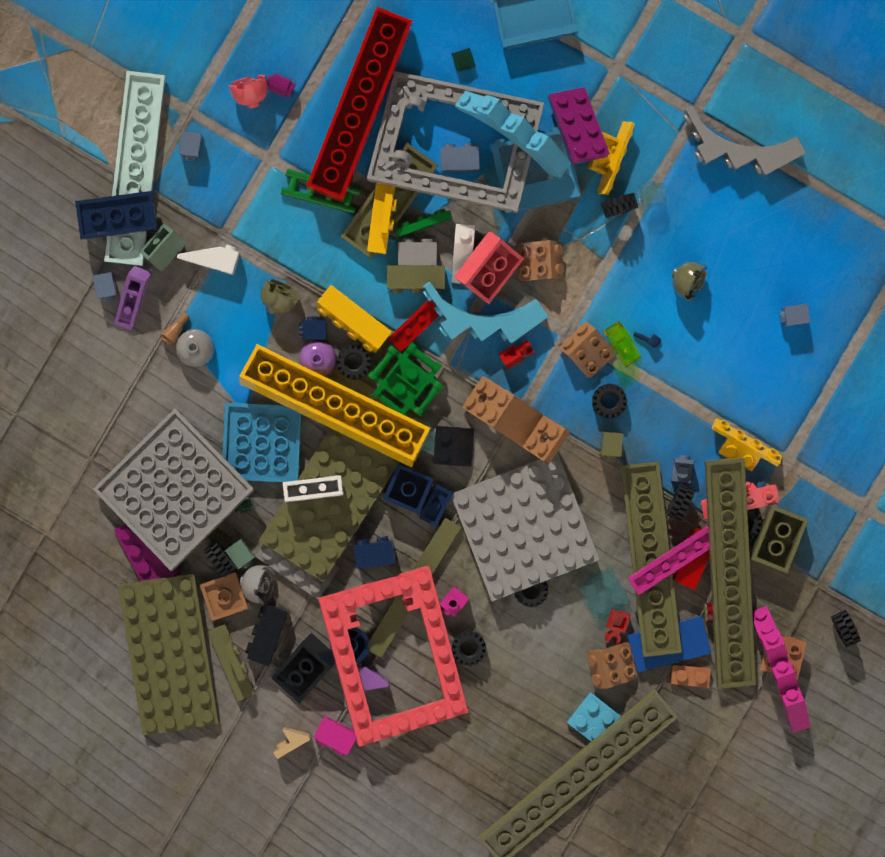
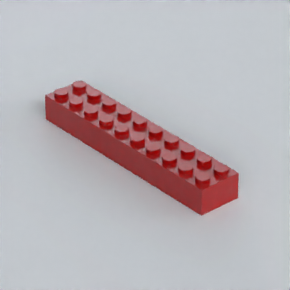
M376 7L307 182L308 190L339 202H344L411 32L413 20Z

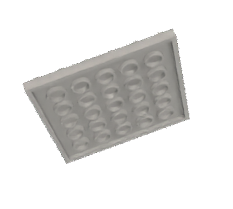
M175 408L93 488L102 500L170 571H173L255 490Z
M556 453L550 464L539 459L454 492L452 495V500L492 602L600 560L558 453Z

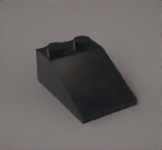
M311 633L302 641L271 679L300 704L335 665L334 656L331 650Z

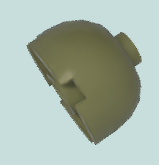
M686 262L679 268L676 267L671 277L673 278L672 284L677 295L687 301H692L696 297L693 295L696 290L699 292L705 282L707 272L704 270L707 267L696 262Z
M266 279L260 293V299L266 307V311L274 315L276 313L285 314L293 310L300 296L296 291L293 294L288 290L291 288L289 285L276 279H271L270 282L269 279Z

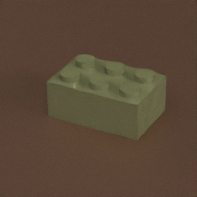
M769 505L761 524V530H759L749 554L750 559L788 573L809 519Z

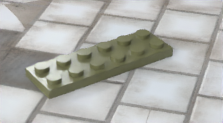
M407 143L402 151L412 155L409 169L432 174L437 169L438 164ZM395 187L394 200H397L396 211H392L391 219H394L393 229L420 192ZM375 189L340 236L371 259L376 254L367 251Z

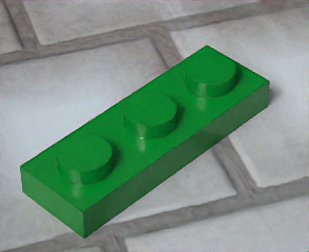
M444 208L434 212L435 215L428 218L427 215L417 218L415 223H402L398 225L399 229H396L397 236L402 238L451 220L452 214L450 210L446 211Z

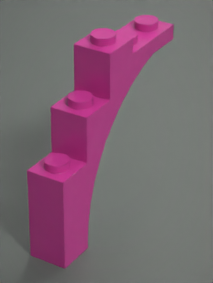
M767 606L752 611L753 625L771 668L792 733L809 728L811 725L805 700L798 687L795 671L788 658L784 640Z

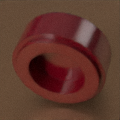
M705 603L706 622H713L712 603Z

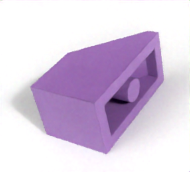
M357 663L364 691L389 687V681L369 666H362V663Z

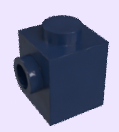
M315 316L307 317V320H303V324H299V336H303V340H327V321L319 320V317Z

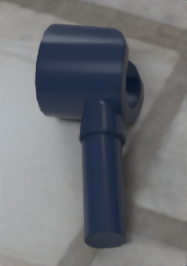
M637 332L633 335L644 340L652 347H657L661 342V339L655 334L651 338Z

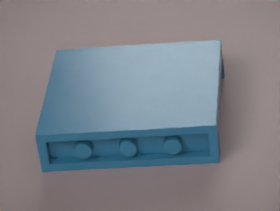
M492 0L503 50L578 35L579 33L571 0Z

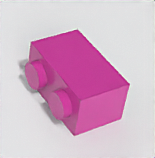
M326 715L313 737L316 739L317 744L326 747V745L332 747L333 752L340 756H343V754L348 756L356 740L353 729Z

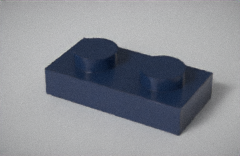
M436 484L419 518L436 527L454 492Z

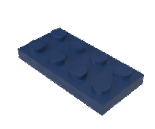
M153 191L75 201L81 240L158 230Z

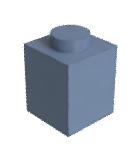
M182 131L179 155L183 157V160L195 161V158L200 159L203 135Z
M109 272L93 276L97 299L109 302L113 301L114 297L119 296L114 273Z
M808 304L783 307L779 313L780 321L784 323V327L810 323Z

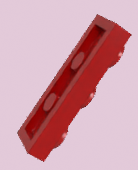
M427 300L388 338L400 352L439 317L434 309L436 305L432 301L429 302Z

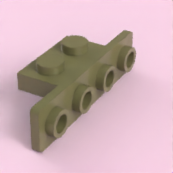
M223 624L209 630V637L237 701L254 695V689L247 675L249 673L245 662L242 663L239 657L241 655L240 649L237 644L234 645L227 626Z

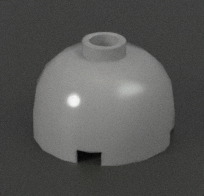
M198 329L184 332L176 344V353L180 361L191 367H201L207 364L215 351L211 336Z
M256 565L249 568L241 576L240 586L248 600L263 605V601L270 599L275 585L274 581L271 582L272 575L275 576L273 568Z

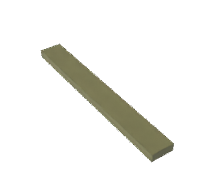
M445 517L413 570L428 565L431 574H433L461 527ZM401 595L396 596L368 642L369 651L380 658L410 612L406 611Z

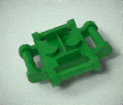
M413 342L403 354L390 345L387 349L388 352L373 372L370 371L367 375L379 384L370 397L403 415L409 409H412L419 416L423 417L424 411L440 390L443 391L445 388L444 385L433 378L443 365L439 362H434L416 348L417 345ZM409 355H414L432 369L431 372L428 374L408 359ZM394 356L399 358L383 380L378 377ZM429 383L433 384L434 387L417 407L414 404ZM383 389L399 399L405 406L401 409L381 394Z

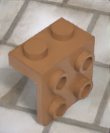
M546 240L519 243L517 245V253L524 258L518 266L519 281L563 279L564 266L562 264L563 247L561 241Z
M587 321L580 325L559 347L588 378H592L616 354L615 350L603 336Z
M624 642L605 649L586 651L587 662L592 675L591 679L595 689L611 688L637 679L630 643Z

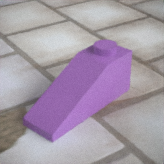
M134 266L128 273L114 324L129 330L133 329L146 295L152 272Z

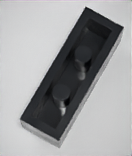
M266 603L265 607L261 606L258 617H261L259 625L255 624L251 634L254 635L253 642L248 643L245 651L248 654L247 659L266 666L270 665L289 610L270 603Z

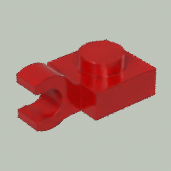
M526 340L518 347L513 344L498 355L509 370L524 361L523 356H531L535 351L531 347L530 342Z

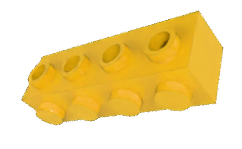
M332 285L329 286L315 305L320 315L330 318L337 328H343L348 332L347 335L351 339L360 341L363 344L362 346L369 352L373 351L376 353L392 332Z

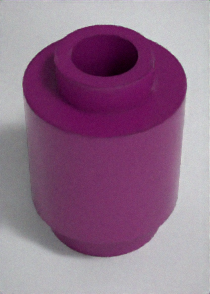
M274 73L273 76L269 75L267 80L268 91L284 98L286 96L291 97L296 85L291 79Z

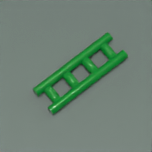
M287 169L285 176L291 177L288 189L282 187L280 195L355 214L356 207L351 206L354 195L360 196L361 188L350 186L344 203L332 201L333 199L329 197L321 198L314 196L315 192L307 190V194L295 191L298 180L308 182L310 175Z

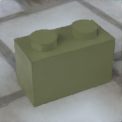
M601 432L599 455H604L603 459L616 460L617 457H621L623 434Z

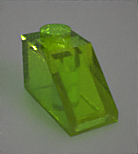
M620 321L603 331L625 368L642 358L630 334Z

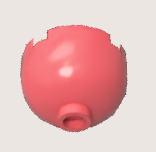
M257 75L258 79L251 78L250 76L232 82V85H228L232 98L240 105H248V108L258 107L260 105L259 102L263 101L268 93V83L265 75Z

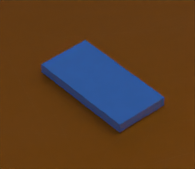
M702 616L678 621L682 653L643 657L640 632L627 635L637 673L710 654L711 649Z

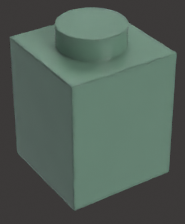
M240 539L225 550L238 569L241 567L246 569L254 563L252 559L255 558V555L243 539Z

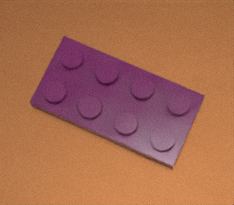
M585 87L549 94L548 100L572 165L608 157L610 153Z
M126 524L114 530L140 581L182 575L178 567L170 571Z

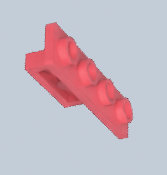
M746 482L747 510L779 503L777 486L775 484L756 488L754 483ZM706 499L701 501L704 519H708Z

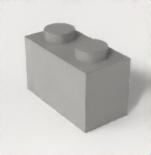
M402 239V242H398V266H437V242H433V239H422V242H414V239Z

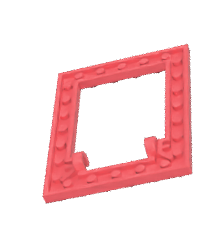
M428 565L318 598L359 747L468 713L431 570ZM401 595L406 611L420 608L444 699L372 721L347 630L360 626L355 615L357 614L356 608Z

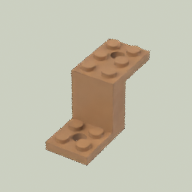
M484 376L481 377L462 406L463 409L548 464H550L570 433L566 428L544 416L523 400Z

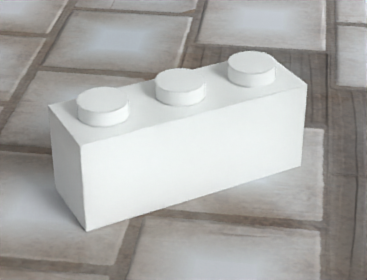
M341 475L283 482L285 502L344 496Z

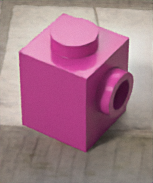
M453 586L439 603L442 606L441 611L448 617L450 614L455 616L469 598L457 587Z

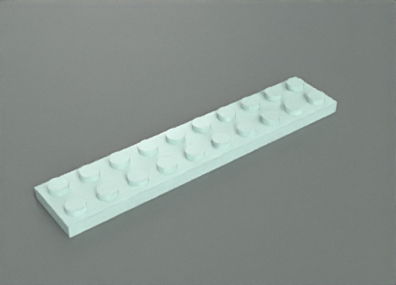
M134 71L126 72L112 196L152 191L165 75ZM148 231L108 236L104 261L144 266L145 257L139 251L146 244Z

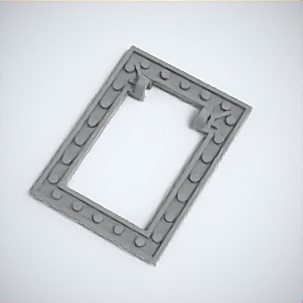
M395 71L367 181L518 213L532 157L515 143L503 189L409 169L412 155L402 150L395 151L406 108L412 109V106L416 105L419 111L424 112L427 99L455 105L465 91L483 97L489 95L500 99L511 113L524 117L536 132L539 129L544 103Z

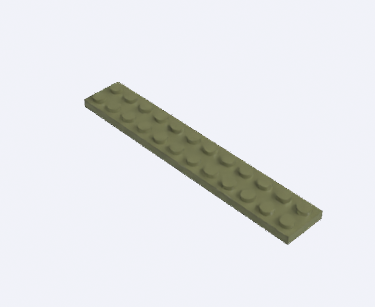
M745 458L706 460L705 478L716 684L718 689L756 685Z
M655 689L652 690L478 836L479 841L494 857L514 856L669 726L678 716Z

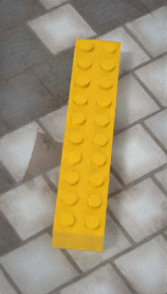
M258 344L239 376V384L411 468L429 435L430 427Z

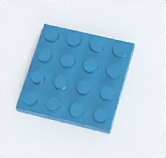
M225 402L222 456L245 480L267 482L297 481L299 478L302 414L284 405Z

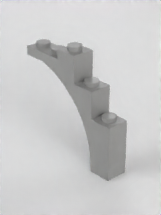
M693 105L684 110L685 115H683L685 122L687 125L691 124L694 130L692 132L696 142L700 141L701 143L695 148V156L698 162H702L703 165L725 155L724 161L729 169L732 168L735 171L754 161L753 167L758 175L761 174L764 177L806 154L797 136L786 142L766 147H752L733 143L707 128L701 122Z

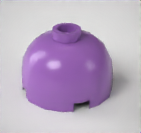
M315 340L309 342L300 352V365L324 377L330 375L337 366L336 351L325 341Z

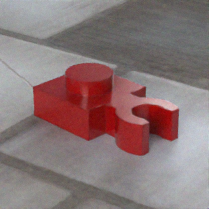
M611 609L606 627L610 629L605 634L606 642L609 643L610 639L615 636L614 643L617 645L620 643V632L626 633L631 618L629 613Z

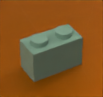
M164 223L139 253L160 271H163L187 242Z

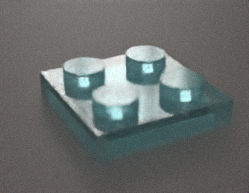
M611 567L578 585L596 620L610 613L611 609L615 610L630 602Z

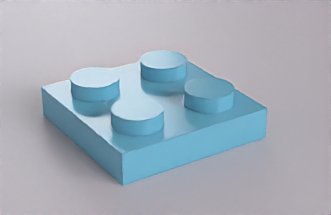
M590 692L568 719L567 723L592 742L621 716Z

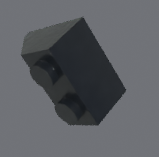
M436 426L433 464L471 467L474 429Z

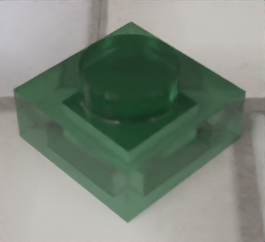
M470 48L452 53L457 73L476 67Z
M252 497L244 500L234 511H240L243 514L252 510L250 507L254 505Z

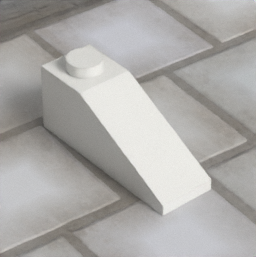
M456 224L451 283L462 284L454 276L473 252L475 225Z
M226 245L225 248L215 247L181 253L177 255V258L234 275L240 253L236 251V247Z

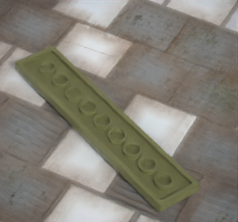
M659 461L620 466L633 574L669 551ZM671 574L640 595L635 592L643 657L682 653L673 575Z

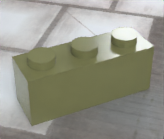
M387 265V290H391V293H403V290H410V293L419 294L422 293V290H425L423 285L428 282L433 285L438 294L441 293V290H445V266Z

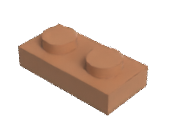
M672 664L670 683L709 688L711 668Z

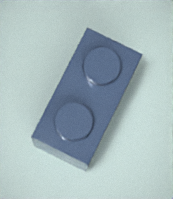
M474 143L463 144V147H456V144H445L444 147L440 148L441 173L479 172V146H475Z

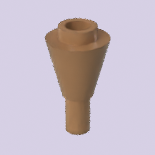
M183 313L177 322H174L160 333L162 336L161 340L169 346L171 344L176 345L183 325L190 317Z

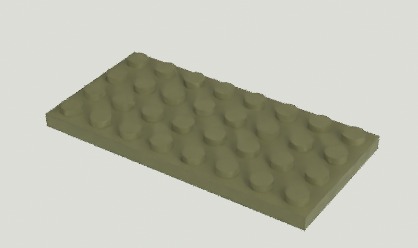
M330 428L298 480L341 475L344 496L285 502L284 500L259 539V542L324 582L400 462Z
M195 573L119 584L118 590L143 736L219 724Z

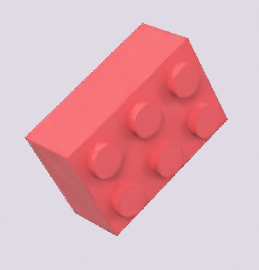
M489 231L455 274L454 278L477 297L490 304L524 258L501 238Z

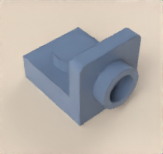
M679 455V458H674L671 481L691 483L695 460H690V456Z

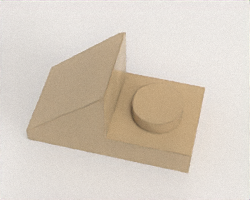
M283 727L282 730L289 742L284 740L277 744V749L273 753L279 759L311 740V735Z

